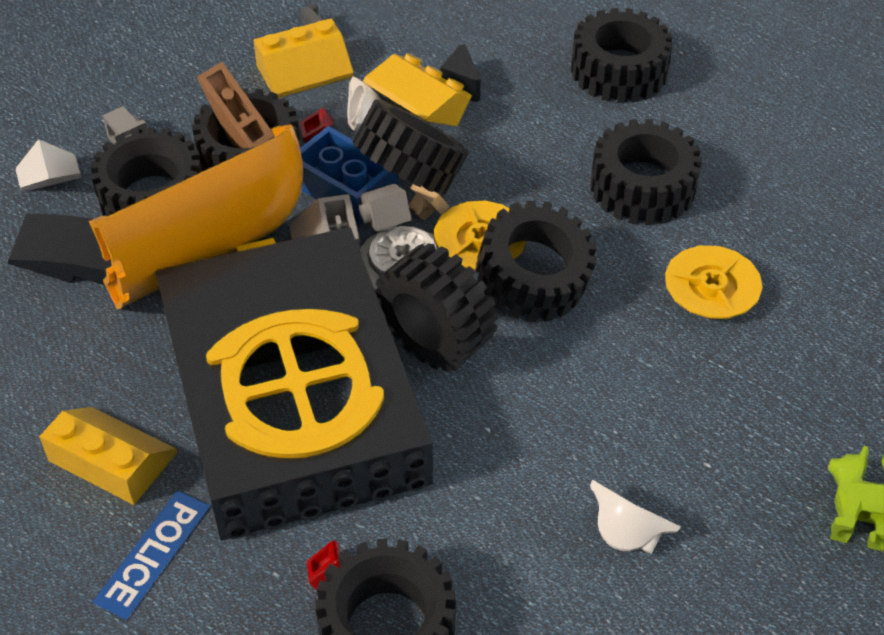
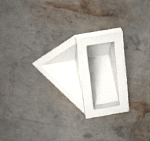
M39 139L15 168L21 192L82 178L75 154Z

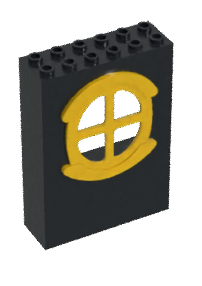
M351 227L155 271L220 541L229 538H242L248 533L263 529H276L289 522L313 519L323 513L338 509L347 510L357 504L372 500H384L394 494L418 491L433 484V443ZM334 347L345 359L343 363L302 372L298 368L295 356ZM280 359L283 360L286 370V376L283 378L247 387L240 385V376L243 368ZM344 377L351 378V394L342 411L331 421L326 423L316 422L306 388ZM289 391L294 396L302 426L294 431L273 428L256 418L246 407V403L250 400Z

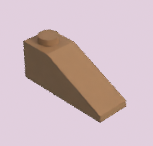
M223 62L197 77L226 137L234 148H252L274 138L271 129Z

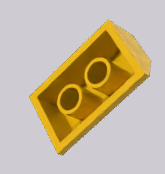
M332 18L253 39L257 67L270 91L276 93L278 98L354 76L343 36Z
M406 53L405 57L393 54L365 76L364 83L427 122L458 126L472 96L462 90L464 87L462 83L448 78V80L442 78L443 73L432 66L427 65V67L420 65L422 60L409 53Z
M93 407L62 411L39 436L49 462L133 505L137 503L177 454L176 448Z

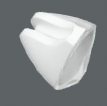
M353 76L349 83L348 124L354 131H358L374 100L388 101L380 92Z
M592 480L590 487L599 504V532L605 542L611 547L627 552L641 549L652 554L662 534L677 533L681 526L629 502Z

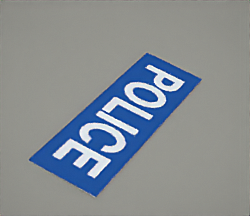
M177 490L92 603L127 620L207 512L210 505Z

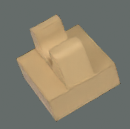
M416 185L410 187L416 195L410 202L409 208L422 220L425 221L435 211L443 215L450 207L436 192L427 191L422 186L421 188Z

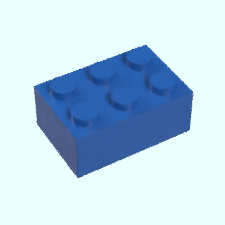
M327 126L300 148L303 162L301 191L316 200L318 198L349 194L355 223L360 225L363 222L359 213V205H362L360 194L392 184L398 185V175L383 168L384 166L376 164L370 160L371 157L361 153L360 149L356 148L354 143H352L353 139Z

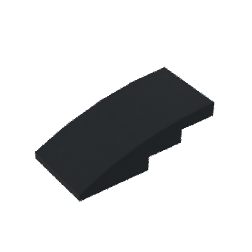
M26 214L7 263L68 283H72L73 277L76 276L105 285L103 279L106 277V269L112 266L111 259L105 261L102 256L100 246L89 221L93 220L92 218L58 214Z

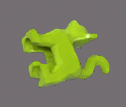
M863 446L859 454H845L841 458L830 459L828 463V470L833 475L837 484L834 503L838 517H835L832 522L830 539L848 543L852 533H854L857 520L874 524L875 531L869 534L867 548L883 552L884 484L863 481L867 470L869 453L868 446ZM883 454V457H882V460H881L883 469H884V454Z

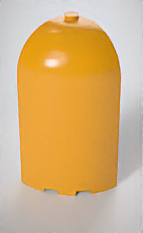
M292 125L276 126L272 128L274 138L109 216H100L89 221L104 260L108 261L111 259L112 266L106 269V277L103 279V282L116 309H121L159 290L156 270L231 254L237 251L236 247L253 243L272 233L288 219L298 202L303 183L301 150Z

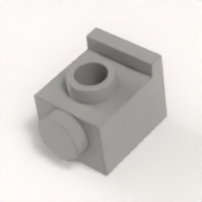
M124 106L102 115L107 136L113 144L116 143L115 136L123 134L125 138L131 136V130L138 129L139 134L147 132L146 122L143 119L139 120L135 114L131 115Z

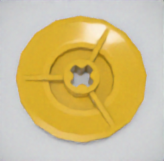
M467 201L451 207L439 217L434 228L436 247L440 248L442 246L448 249L450 257L456 254L463 259L461 265L465 268L471 266L473 270H476L478 253L488 223L492 218L496 219L497 212L504 208L509 212V208L489 201ZM527 241L515 242L509 246L510 254L514 260L523 252Z
M699 245L683 250L671 259L665 272L666 289L674 301L690 313L706 318L729 319L745 314L757 304L763 289L760 273L752 262L738 252L720 246Z

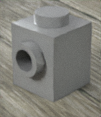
M392 184L360 194L362 205H359V213L361 219L375 231L389 232L394 230L396 225L411 221L406 191L398 185Z

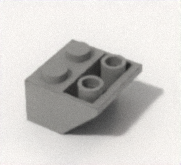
M349 194L318 198L289 225L292 240L351 227L360 250L359 236Z

